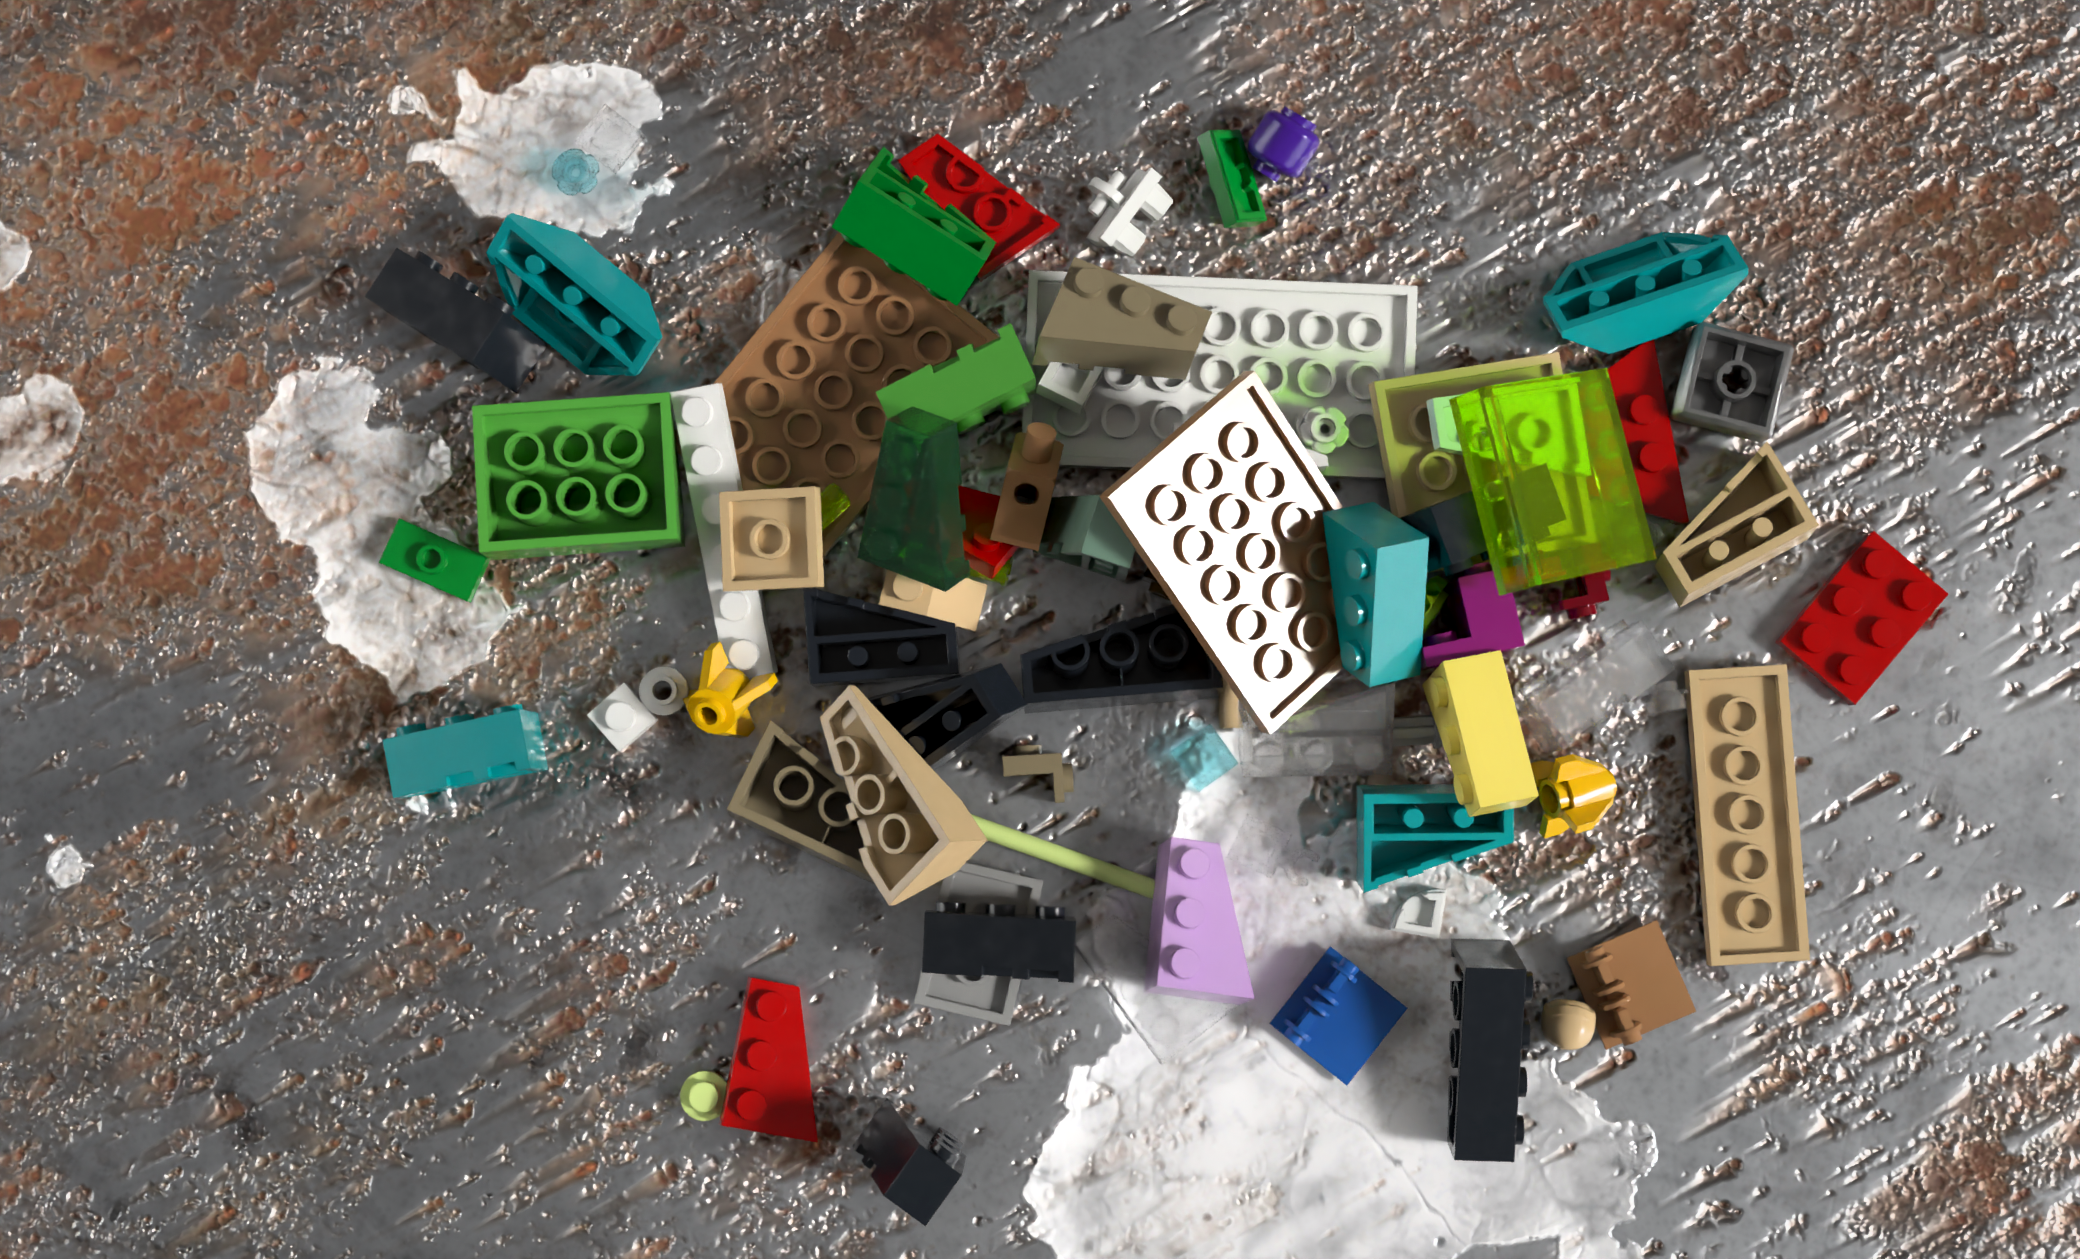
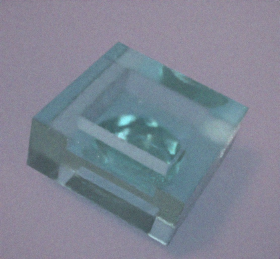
M1211 724L1170 752L1197 792H1200L1239 764Z

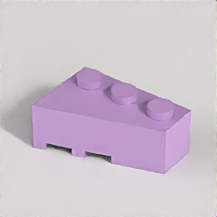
M1170 837L1158 846L1144 992L1237 1005L1255 999L1219 843Z

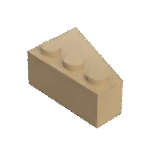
M1768 441L1663 551L1655 564V568L1679 608L1808 540L1819 526Z

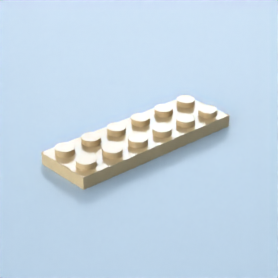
M1787 664L1684 671L1706 963L1708 966L1810 960Z

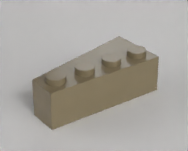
M770 720L727 807L730 817L875 885L863 865L859 849L863 848L864 844L857 821H850L846 805L851 803L845 780L838 777L821 763L817 757L799 745L784 730Z

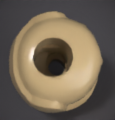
M1555 999L1544 1004L1541 1026L1543 1035L1550 1044L1563 1050H1575L1586 1046L1590 1042L1596 1025V1012L1584 1002L1568 999Z

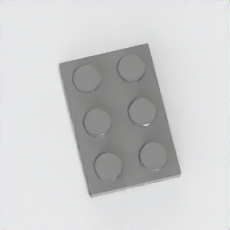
M966 862L957 872L943 879L938 901L965 902L966 912L985 913L987 903L1016 905L1015 914L1035 915L1044 880ZM921 970L914 1004L1010 1026L1021 979H1012L1011 976L985 975L980 977L922 973Z

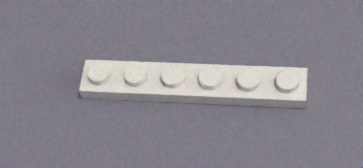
M722 383L670 392L718 641L721 642L729 662L725 669H738L748 678L773 672L776 673L778 669L762 590L723 591L719 492L743 491Z

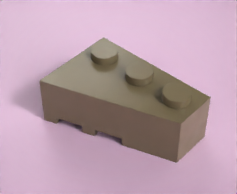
M1074 257L1039 335L1032 365L1047 366L1048 362L1078 364V369L1093 371L1095 366L1124 369V374L1185 380L1212 311Z

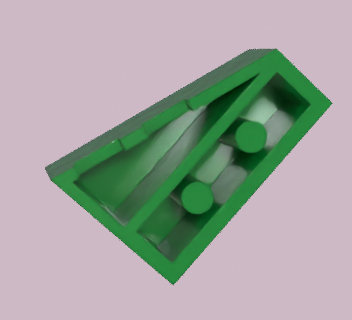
M883 146L858 180L831 227L840 232L849 244L857 248H865L883 259L885 265L898 274H907L923 284L926 290L935 298L950 301L958 306L996 242L952 204L947 205L945 210L924 193L928 186L924 180L915 175L910 181L890 164L894 155Z

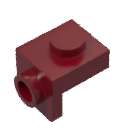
M1597 543L1578 546L1568 551L1578 597L1551 604L1553 614L1566 611L1568 620L1597 614L1596 605L1609 601L1606 582L1611 580L1609 561L1605 553H1599Z

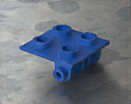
M1330 946L1269 1024L1345 1085H1348L1408 1008Z

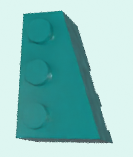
M1375 502L1322 512L1342 667L1368 687L1420 675L1429 537Z

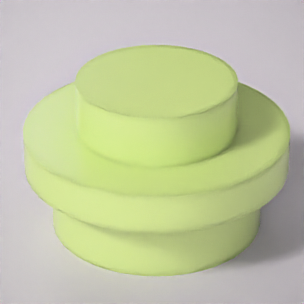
M699 1071L692 1074L686 1079L680 1091V1101L684 1111L690 1117L699 1121H710L719 1117L727 1085L726 1080L713 1071Z

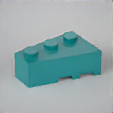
M522 704L495 708L493 709L494 715L475 719L474 714L445 718V726L427 729L426 723L396 728V737L383 739L393 798H409L548 770L538 713L523 710Z
M1454 784L1357 785L1356 882L1363 893L1377 889L1379 885L1405 876L1409 878L1424 873L1423 870L1450 861L1457 862L1514 842V808L1468 817L1465 805H1460L1457 800Z

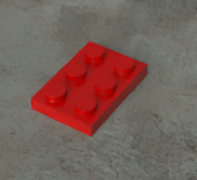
M1873 530L1863 537L1775 643L1848 705H1856L1948 596V593Z

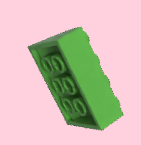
M670 392L472 406L479 553L488 559L502 560L685 547L683 498Z

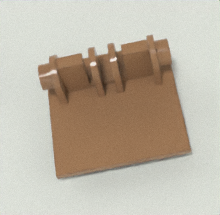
M1657 920L1566 958L1585 1003L1596 1012L1595 1027L1605 1050L1621 1043L1627 1046L1642 1039V1034L1696 1012Z

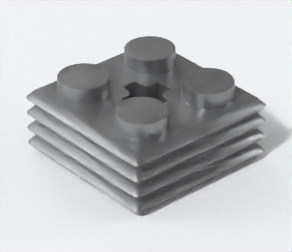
M1701 322L1691 331L1670 417L1676 421L1759 443L1771 438L1794 347L1779 341ZM1730 372L1735 374L1734 381L1741 384V388L1732 393L1727 390V385L1722 383V378L1730 374Z

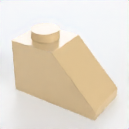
M890 557L878 605L956 624L957 628L976 632L988 585L945 570Z

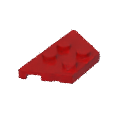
M1653 339L1642 343L1575 393L1588 477L1582 478L1587 499L1600 503L1608 502L1618 505L1621 509L1638 514L1645 513L1669 520L1671 524L1682 525L1688 523L1689 518Z

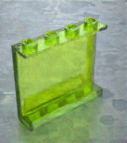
M1607 368L1484 386L1449 399L1499 596L1608 570H1619L1657 559Z

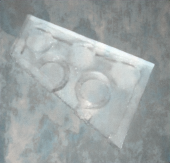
M1113 914L1076 941L1075 949L1158 1062L1165 1064L1240 1005L1144 992L1149 938Z

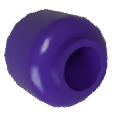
M1286 106L1282 108L1281 112L1277 110L1267 111L1247 144L1250 154L1257 158L1253 168L1278 182L1282 174L1289 178L1300 177L1320 144L1318 136L1314 133L1317 125Z

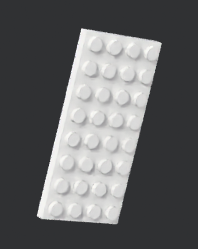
M1029 270L1025 355L1036 377V390L1048 365H1032L1039 335L1067 272ZM1119 274L1212 311L1186 379L1124 374V369L1103 367L1101 376L1080 414L1037 393L1028 396L1031 403L1023 408V433H1026L1028 425L1034 422L1046 423L1056 430L1055 440L1060 441L1064 445L1059 467L1130 470L1171 435L1173 423H1181L1182 415L1200 410L1244 371H1255L1300 442L1307 449L1313 450L1312 447L1303 442L1300 436V426L1305 423V414L1311 408L1316 406H1322L1324 409L1335 407L1344 414L1346 418L1344 424L1349 429L1348 438L1344 445L1341 447L1336 446L1333 452L1324 454L1328 457L1329 465L1324 472H1321L1324 478L1385 480L1368 384L1374 381L1415 375L1418 286ZM1327 425L1320 426L1321 433H1328L1329 427Z

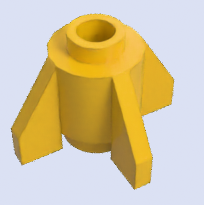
M721 642L711 643L704 651L699 688L690 690L688 696L683 698V702L692 721L703 731L735 738L748 737L755 729L748 707L751 701L773 688L778 682L775 672L755 676L749 680L738 669H725L729 662Z
M1570 754L1555 758V762L1540 760L1530 763L1536 787H1539V799L1546 814H1543L1539 830L1544 839L1562 834L1568 828H1571L1575 834L1593 829L1613 804L1617 791L1615 778L1608 769L1597 761Z

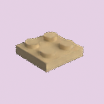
M820 487L719 492L722 583L724 592L824 587Z

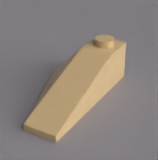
M849 685L822 714L820 721L835 772L844 777L851 803L846 805L850 821H857L864 847L859 849L863 865L889 906L896 905L957 872L987 841V838L962 800L856 686Z

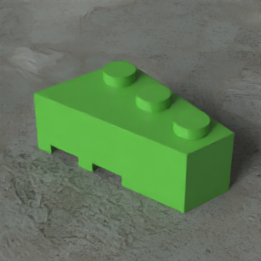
M1011 323L998 329L999 338L977 348H974L973 344H968L956 350L958 356L934 367L929 364L876 391L902 452L912 449L914 454L925 452L941 443L938 437L954 429H957L959 434L970 432L986 423L983 417L999 409H1002L1004 415L1009 414L1031 403L1028 396L1036 393V377Z

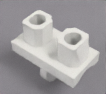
M1148 168L1146 172L1136 169L1127 182V177L1118 170L1114 172L1108 182L1094 177L1088 184V188L1097 197L1089 206L1088 211L1099 218L1106 208L1107 210L1086 238L1096 247H1110L1124 256H1134L1144 243L1146 235L1130 223L1133 216L1140 210L1152 221H1158L1173 203V199L1158 184L1162 176L1153 168Z

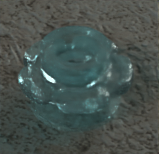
M569 149L555 160L552 166V177L554 180H557L558 189L566 195L575 196L580 192L587 194L597 185L598 179L596 174L599 173L600 168L598 161L593 155H586L581 149ZM574 169L580 170L578 177L572 176Z

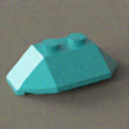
M514 213L506 216L486 254L491 265H495L498 281L507 303L515 309L513 315L585 375L611 376L625 374V376H636L640 374L663 338L649 293L575 232Z
M1660 232L1570 263L1558 278L1552 290L1548 291L1543 297V304L1562 338L1607 354H1612L1700 324L1748 275L1749 268L1728 235L1714 234L1710 238L1695 233Z

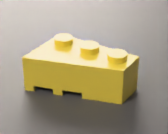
M1501 650L1443 661L1423 683L1422 687L1454 774V790L1459 804L1465 805L1468 817L1527 806L1539 794Z

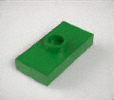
M1240 129L1209 130L1197 136L1209 175L1210 188L1215 195L1224 228L1254 227L1267 221Z
M400 518L379 560V563L470 603L490 562V559L480 553Z

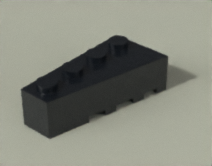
M1173 604L1156 609L1153 613L1129 621L1123 620L1108 625L1107 628L1084 636L1081 634L1020 655L1023 698L1028 704L1024 707L1025 714L1220 698L1223 690L1221 673Z
M1451 938V957H1455L1460 966V981H1450V1001L1453 1002V1016L1455 1021H1459V1028H1452L1449 1031L1450 1062L1452 1068H1458V1076L1450 1075L1448 1078L1447 1143L1454 1160L1514 1162L1515 1145H1522L1524 1141L1523 1115H1519L1517 1112L1518 1097H1526L1527 1071L1525 1067H1520L1521 1049L1528 1050L1530 1046V1023L1528 1019L1523 1018L1524 1002H1531L1533 998V974L1531 971H1527L1510 940Z

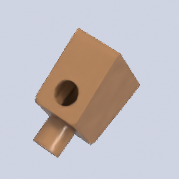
M1034 422L1028 425L1026 433H1016L990 540L1039 551L1064 447L1060 441L1055 440L1057 432L1052 426L1042 422ZM1017 496L1034 499V502L1024 504L1017 499Z

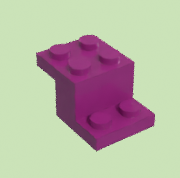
M1534 551L1510 557V560L1501 562L1502 568L1493 570L1491 562H1484L1455 573V580L1448 583L1444 590L1450 594L1446 602L1453 631L1432 635L1423 639L1421 671L1436 668L1446 660L1501 650L1503 653L1525 646L1512 591L1541 585L1559 577L1560 573L1556 556L1541 559L1540 552Z

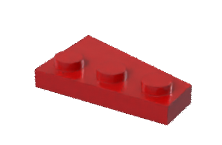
M938 133L898 160L899 166L910 181L913 176L918 175L928 184L924 193L945 210L947 205L952 204L996 242L976 276L980 282L1060 229L1058 222L1047 214L1041 213L1025 201L1023 196L1011 187H1006L986 172L984 167Z

